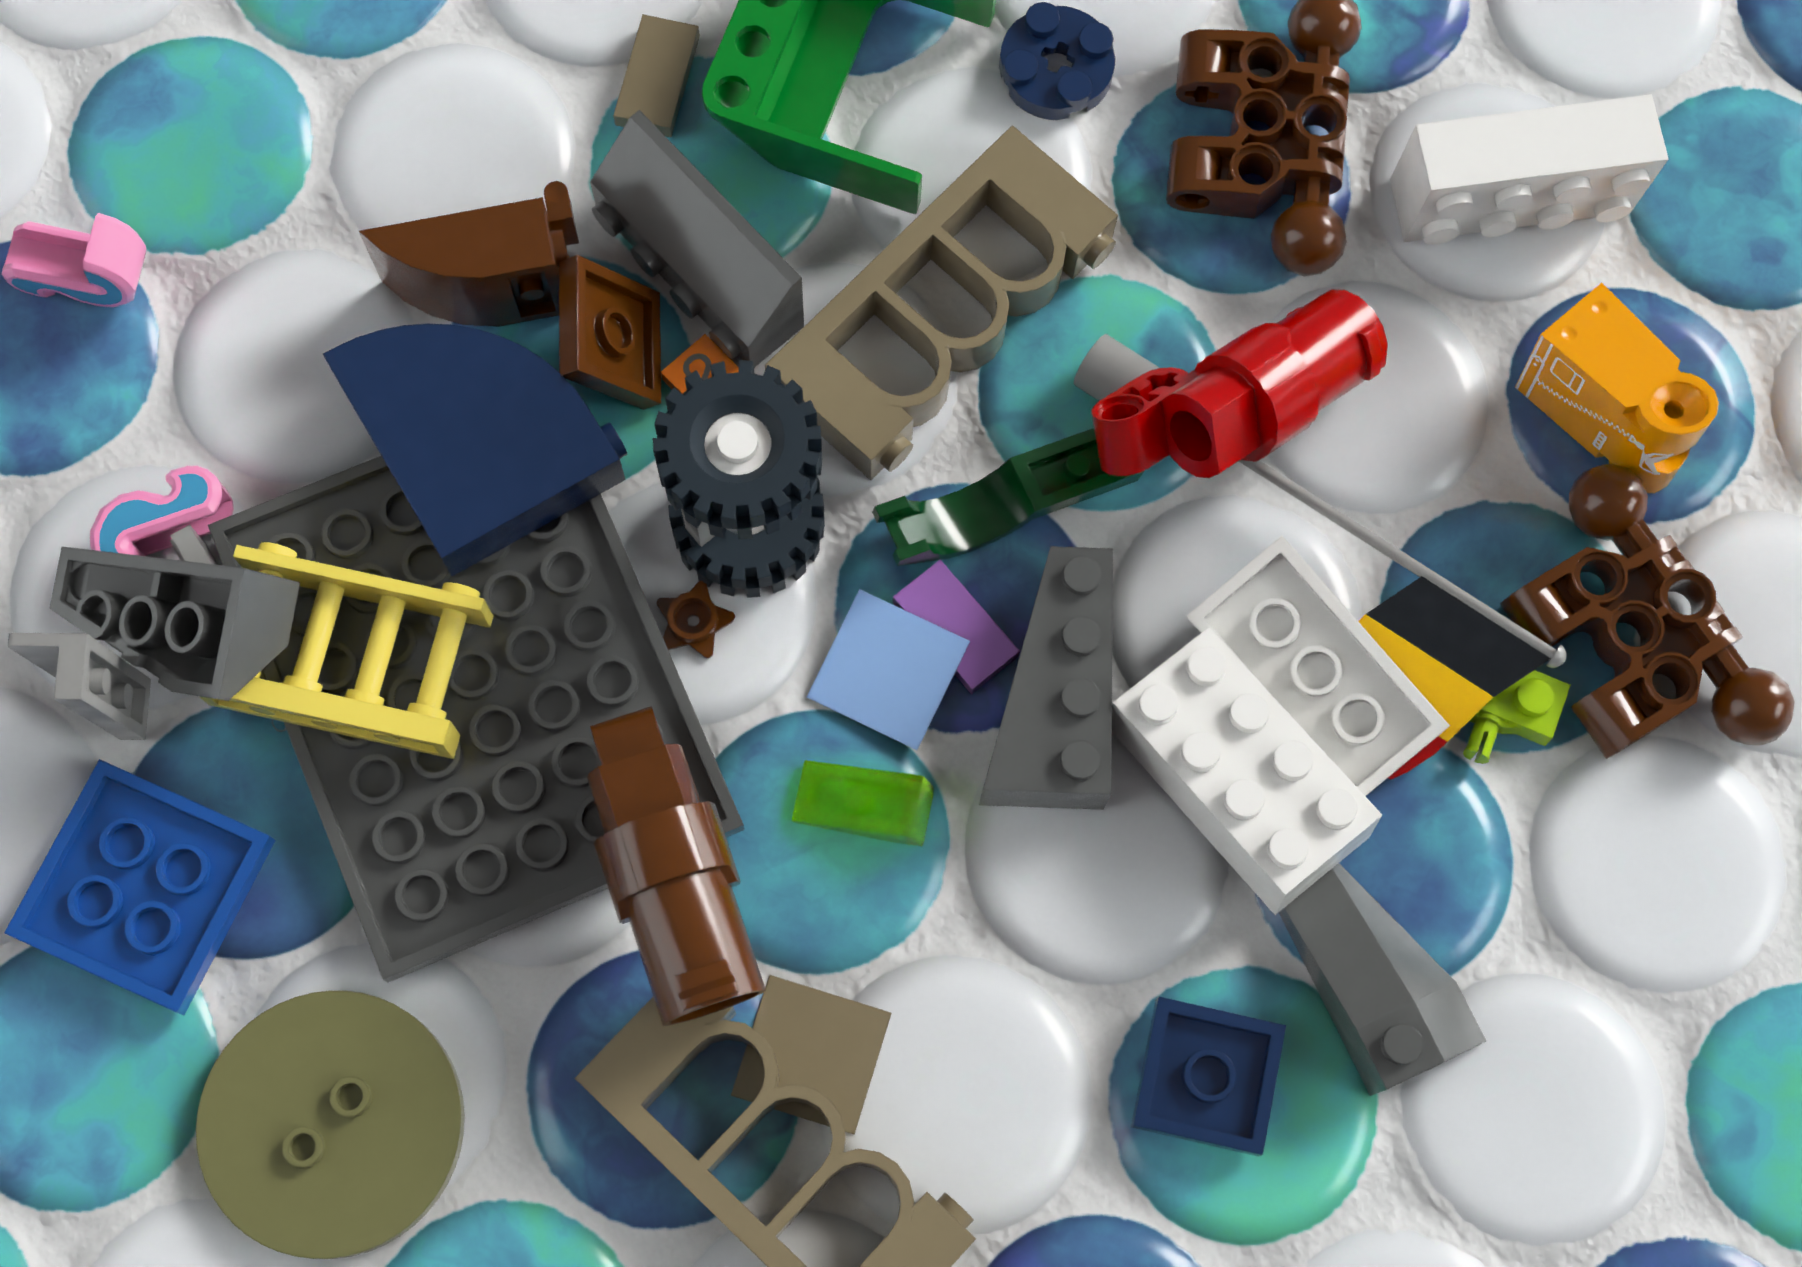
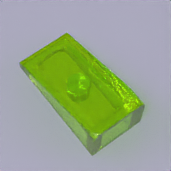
M804 760L792 821L798 824L922 847L925 840L934 787L921 775Z

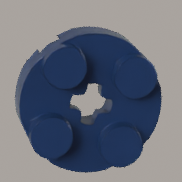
M1040 2L1030 6L1026 15L1016 20L1009 28L1001 46L999 70L1001 79L1003 76L1004 82L1009 88V96L1022 110L1033 116L1048 120L1068 119L1072 112L1081 111L1086 107L1087 111L1093 109L1104 99L1112 83L1116 61L1112 31L1108 26L1099 23L1089 14L1072 7L1054 6L1047 2ZM1054 53L1063 54L1066 56V60L1072 63V67L1061 66L1058 72H1052L1048 70L1049 60L1045 56Z

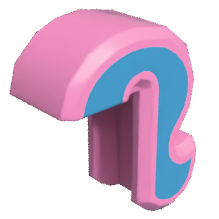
M100 213L95 216L91 234L29 221L14 228L6 261L2 269V276L15 289L35 296L46 298L55 295V292L91 305L117 307L134 300L145 260L146 245L139 234L129 225Z
M185 466L171 470L166 475V482L172 488L169 495L163 496L138 490L118 495L101 508L90 530L91 550L147 556L173 547L169 541L172 539L170 535L188 525H191L200 537L211 534L208 525L231 516L234 510L233 500L218 478L208 469L199 466Z

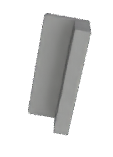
M9 633L8 648L56 678L54 699L120 740H146L151 685L149 677L89 634Z

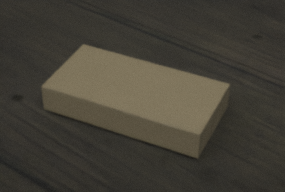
M642 14L613 115L616 126L624 127L629 118L640 110L664 136L672 137L700 37L699 26Z

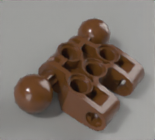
M1353 0L1297 1L1291 9L1287 24L1292 46L1304 57V62L1297 61L1295 55L1274 33L1198 29L1186 33L1180 40L1176 83L1177 98L1193 106L1230 111L1233 113L1229 136H1185L1173 141L1170 149L1166 193L1167 204L1172 208L1185 212L1255 219L1280 200L1282 195H1294L1293 205L1286 209L1274 222L1271 232V243L1276 259L1285 269L1304 277L1322 274L1334 266L1343 255L1347 242L1342 218L1330 207L1329 197L1341 189L1343 182L1350 77L1344 69L1339 67V60L1357 43L1362 29L1359 10ZM1266 69L1273 76L1259 77L1253 74L1251 70ZM1260 121L1268 125L1270 129L1257 131L1248 127L1246 123ZM1320 126L1329 134L1322 136L1313 135L1305 127ZM1252 173L1264 178L1266 183L1262 185L1248 184L1241 176Z
M1613 464L1599 465L1585 470L1574 481L1569 493V511L1574 525L1588 537L1606 541L1612 540L1621 554L1586 547L1512 593L1500 603V606L1512 622L1552 647L1577 632L1588 633L1592 637L1593 647L1597 656L1604 663L1614 668V679L1571 706V709L1604 757L1608 759L1697 703L1702 670H1704L1716 687L1712 699L1711 712L1717 728L1732 741L1745 745H1764L1777 740L1788 729L1793 717L1795 701L1789 685L1772 671L1749 668L1734 648L1733 644L1741 640L1743 636L1733 626L1725 615V611L1716 600V590L1712 581L1703 573L1696 571L1689 560L1685 559L1671 535L1658 540L1644 521L1647 512L1648 495L1642 479L1629 468ZM1590 572L1597 575L1604 584L1605 594L1595 595L1588 592L1582 586L1580 573ZM1668 592L1680 593L1688 599L1691 606V615H1683L1676 612L1670 606ZM1616 623H1627L1633 626L1640 636V646L1632 647L1624 644L1616 633ZM1653 674L1665 675L1673 681L1676 688L1675 699H1667L1655 690L1652 683Z

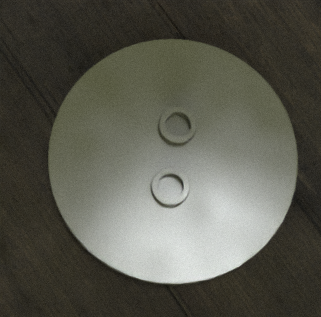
M352 991L309 993L281 1002L254 1018L233 1037L214 1063L203 1088L197 1112L196 1145L199 1164L205 1183L221 1211L238 1229L256 1242L277 1252L310 1259L352 1257L382 1247L403 1235L415 1226L440 1198L450 1181L461 1152L465 1121L464 1100L459 1078L448 1053L437 1037L413 1015L391 1002L365 993Z

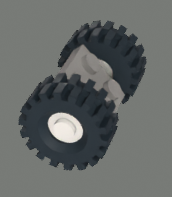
M739 360V372L726 373L725 363L722 361L710 364L711 378L702 380L696 370L685 377L687 390L683 394L673 388L667 395L665 400L668 411L667 413L658 411L654 424L657 438H653V452L661 485L665 487L668 501L671 504L668 505L669 520L676 549H679L682 562L690 571L694 568L697 571L698 580L706 583L707 587H710L713 582L720 584L722 594L734 596L736 588L746 589L747 598L761 597L760 588L771 585L773 593H776L786 588L785 579L792 575L796 581L806 573V562L808 559L815 561L820 551L819 541L820 538L824 537L825 527L823 494L820 493V481L817 475H821L822 470L821 427L817 425V412L812 401H803V389L793 379L786 386L781 383L780 370L767 365L763 376L754 373L753 361Z

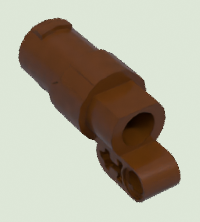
M652 706L590 726L602 765L592 770L588 774L587 779L605 832L604 835L596 839L594 845L619 923L625 924L630 922L662 1025L670 1026L697 1019L735 1006L764 993L766 989L732 887L739 885L741 881L715 803L710 801L700 802L682 746L679 744L664 745Z

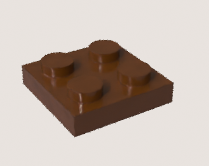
M580 255L561 260L559 262V372L561 376L643 410L660 405V292Z

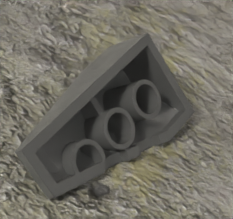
M61 547L49 608L94 639L105 641L122 653L121 658L133 666L142 667L158 677V683L171 692L229 701L288 646L300 582L240 567Z
M1340 863L1279 912L1370 1096L1398 1085L1486 1042L1457 982Z

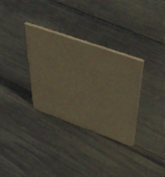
M769 975L765 988L766 991L763 994L753 1029L760 1032L774 1050L780 1074L779 1086L796 1084L812 1087L832 1101L841 1114L845 1132L855 1135L892 1013ZM748 1045L746 1046L731 1096L753 1102L762 1089L765 1069L763 1060L756 1050ZM792 1102L774 1108L775 1110L830 1127L823 1115L807 1104Z

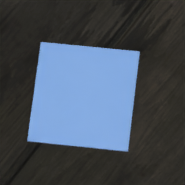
M859 589L807 698L918 750L970 641Z

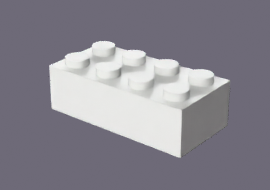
M1652 94L1416 124L1393 171L1390 182L1403 241L1424 240L1426 244L1436 245L1449 242L1458 235L1481 232L1485 237H1497L1507 234L1518 227L1539 225L1540 229L1551 230L1563 227L1573 220L1596 218L1598 222L1619 220L1631 213L1669 159Z
M1209 627L1112 704V733L1274 915L1279 913L1370 838L1382 817V814Z

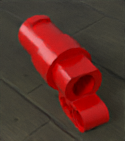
M1331 289L1303 307L1296 308L1288 313L1284 319L1277 323H1265L1250 329L1205 357L1189 373L1180 368L1168 367L1150 370L1098 401L1091 410L1102 471L1115 476H1129L1149 469L1170 455L1188 473L1196 477L1211 478L1220 474L1239 460L1257 462L1309 428L1316 419L1318 411L1363 381H1370L1379 375L1381 369L1386 365L1388 348L1381 321L1375 311L1361 297L1347 290Z

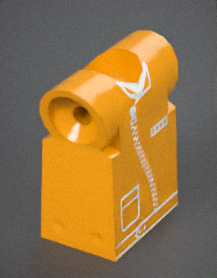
M1602 282L1540 334L1515 386L1518 391L1595 458L1605 456L1609 460V464L1627 467L1642 479L1647 494L1656 493L1668 486L1687 459L1690 448L1697 444L1717 415L1719 405L1715 390L1704 379L1691 373L1681 372L1678 369L1681 360Z

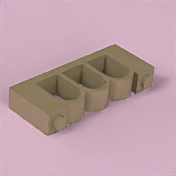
M1012 125L765 364V369L769 365L780 370L781 383L786 386L793 379L803 389V401L811 400L817 412V425L821 427V436L869 480H872L883 468L891 472L906 459L913 448V444L910 442L912 440L913 427L921 426L935 417L945 404L951 371L961 373L979 369L994 359L1003 345L1007 316L1017 317L1032 314L1049 304L1059 289L1062 271L1071 279H1074L1087 265L1092 269L1097 268L1109 256L1116 245V241L1112 238L1118 214ZM987 205L1039 250L1046 259L1048 267L1045 272L1034 279L1025 281L1007 280L994 273L958 242L954 236ZM932 260L986 308L991 315L992 322L987 329L976 336L967 338L947 336L933 327L896 293ZM875 315L929 363L936 377L930 386L917 394L907 396L889 394L875 385L838 350Z
M653 996L575 1077L613 1117L767 1267H807L778 1237L833 1177L844 1169L856 1166L875 1168L886 1175L896 1188L900 1204L898 1219L892 1230L859 1267H951L976 1240L966 1229L974 1219L947 1193L944 1192L936 1201L926 1192L914 1205L910 1181L898 1163L876 1151L855 1149L844 1152L846 1134L842 1116L832 1101L812 1087L796 1084L779 1086L780 1074L774 1050L760 1032L745 1023L731 1021L736 1015L733 1006L697 1019L663 1026ZM725 1040L743 1042L756 1050L763 1060L765 1075L762 1089L749 1107L706 1153L697 1160L646 1109L704 1049L713 1043ZM792 1102L807 1104L819 1111L830 1125L832 1134L830 1153L816 1173L770 1223L765 1226L712 1172L763 1117L774 1108Z

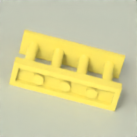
M261 542L258 549L236 545L233 557L242 568L300 582L299 586L317 590V594L292 675H286L283 683L260 679L261 672H259L229 701L200 697L210 706L454 759L460 734L452 722L445 719L447 713L441 710L465 623L488 628L492 624L493 614L485 599L479 598V591L469 586L452 582H445L442 589L300 559L296 558L297 553L294 550L270 542ZM343 596L379 604L354 689H347L345 697L321 692L323 686L317 683ZM404 609L440 617L416 703H409L407 711L383 706L385 700L379 696Z

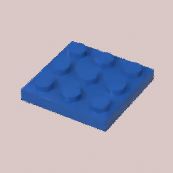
M99 759L4 933L184 1016L276 840L265 833Z

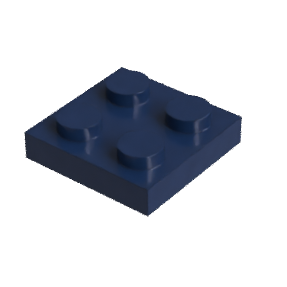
M1158 997L1155 1000L1131 1127L1258 1157L1262 1156L1286 1025Z

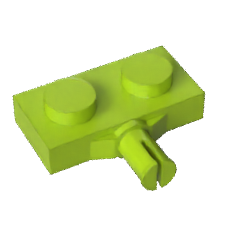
M1534 670L1493 697L1470 720V722L1474 723L1466 748L1463 751L1464 757L1471 760L1476 755L1474 762L1488 763L1498 733L1516 734L1546 746L1553 739L1571 685Z

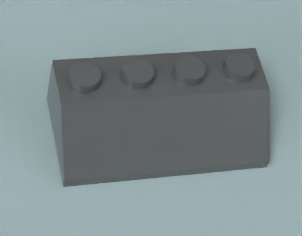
M638 110L629 118L590 181L595 201L592 213L608 234L615 237L620 233L633 246L630 252L637 264L647 275L653 278L659 274L672 287L669 293L673 301L686 316L693 319L698 315L712 329L709 332L711 340L731 360L738 357L740 360L753 361L755 368L804 327L802 277L663 133Z

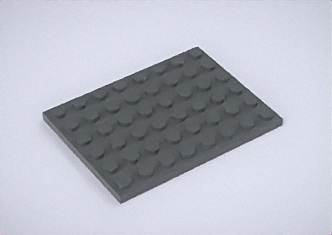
M382 456L208 525L223 566L242 568L233 557L236 545L258 549L261 542H270L294 550L297 553L296 558L438 589H442L445 582L466 585L480 592L479 598L485 599L493 614L490 628L465 623L441 710L447 713L445 719L450 720L460 734L454 759L284 722L382 979L387 983L608 889L594 845L596 839L604 835L605 832L587 779L588 774L592 770L602 765L590 726L652 706L664 745L679 744L682 746L700 802L710 801L715 803L726 837L745 830L601 494L453 577ZM299 586L288 646L263 668L267 680L283 683L286 675L293 674L317 590ZM343 596L317 682L323 686L321 692L345 697L347 689H354L379 605L378 603ZM404 609L379 695L385 700L383 706L407 711L409 703H416L440 617Z

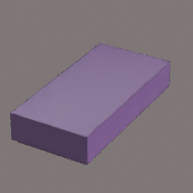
M941 560L937 561L893 596V604L970 641L954 675L971 695L1019 657L1020 650Z

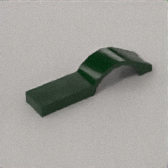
M1094 428L1011 457L992 473L959 491L925 501H911L906 496H902L874 506L872 513L877 523L885 522L897 548L892 555L897 566L944 560L991 544L1035 518L1136 482L1144 471L1129 476H1115L1102 471Z

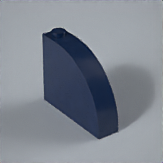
M414 324L378 330L354 338L323 353L338 383L452 577L626 480L620 459L628 454L612 424L608 422L600 427L578 392L561 376L560 372L538 355L504 337L458 325Z

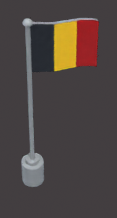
M1104 334L1096 341L1083 359L1073 384L1100 401L1138 376L1160 367L1108 334ZM1239 460L1246 467L1420 577L1366 613L1358 621L1450 725L1444 732L1388 777L1389 780L1409 772L1435 755L1493 697L1547 661L1549 662L1546 666L1551 668L1559 667L1565 662L1566 651L1562 645L1556 650L1260 460L1257 462Z

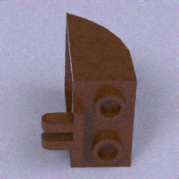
M559 181L550 182L544 188L546 208L543 197L359 231L381 281L404 302L433 317L462 325L500 327L559 316V262L570 257L567 253V245L579 243L568 189L564 183Z

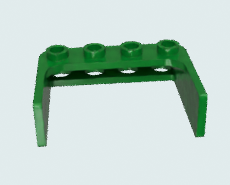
M739 0L703 83L702 99L704 107L711 117L767 162L781 170L911 214H916L921 203V173L822 140L873 15L879 7L887 2L896 0ZM902 0L984 27L991 26L996 0Z

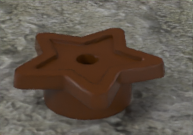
M703 581L697 582L689 592L683 593L676 598H659L656 602L668 622L663 635L667 649L671 650L689 645L704 658H711L713 656L715 633L731 624L735 619L734 612L714 605L710 598L707 584ZM691 616L699 618V623L696 626L688 624V619Z

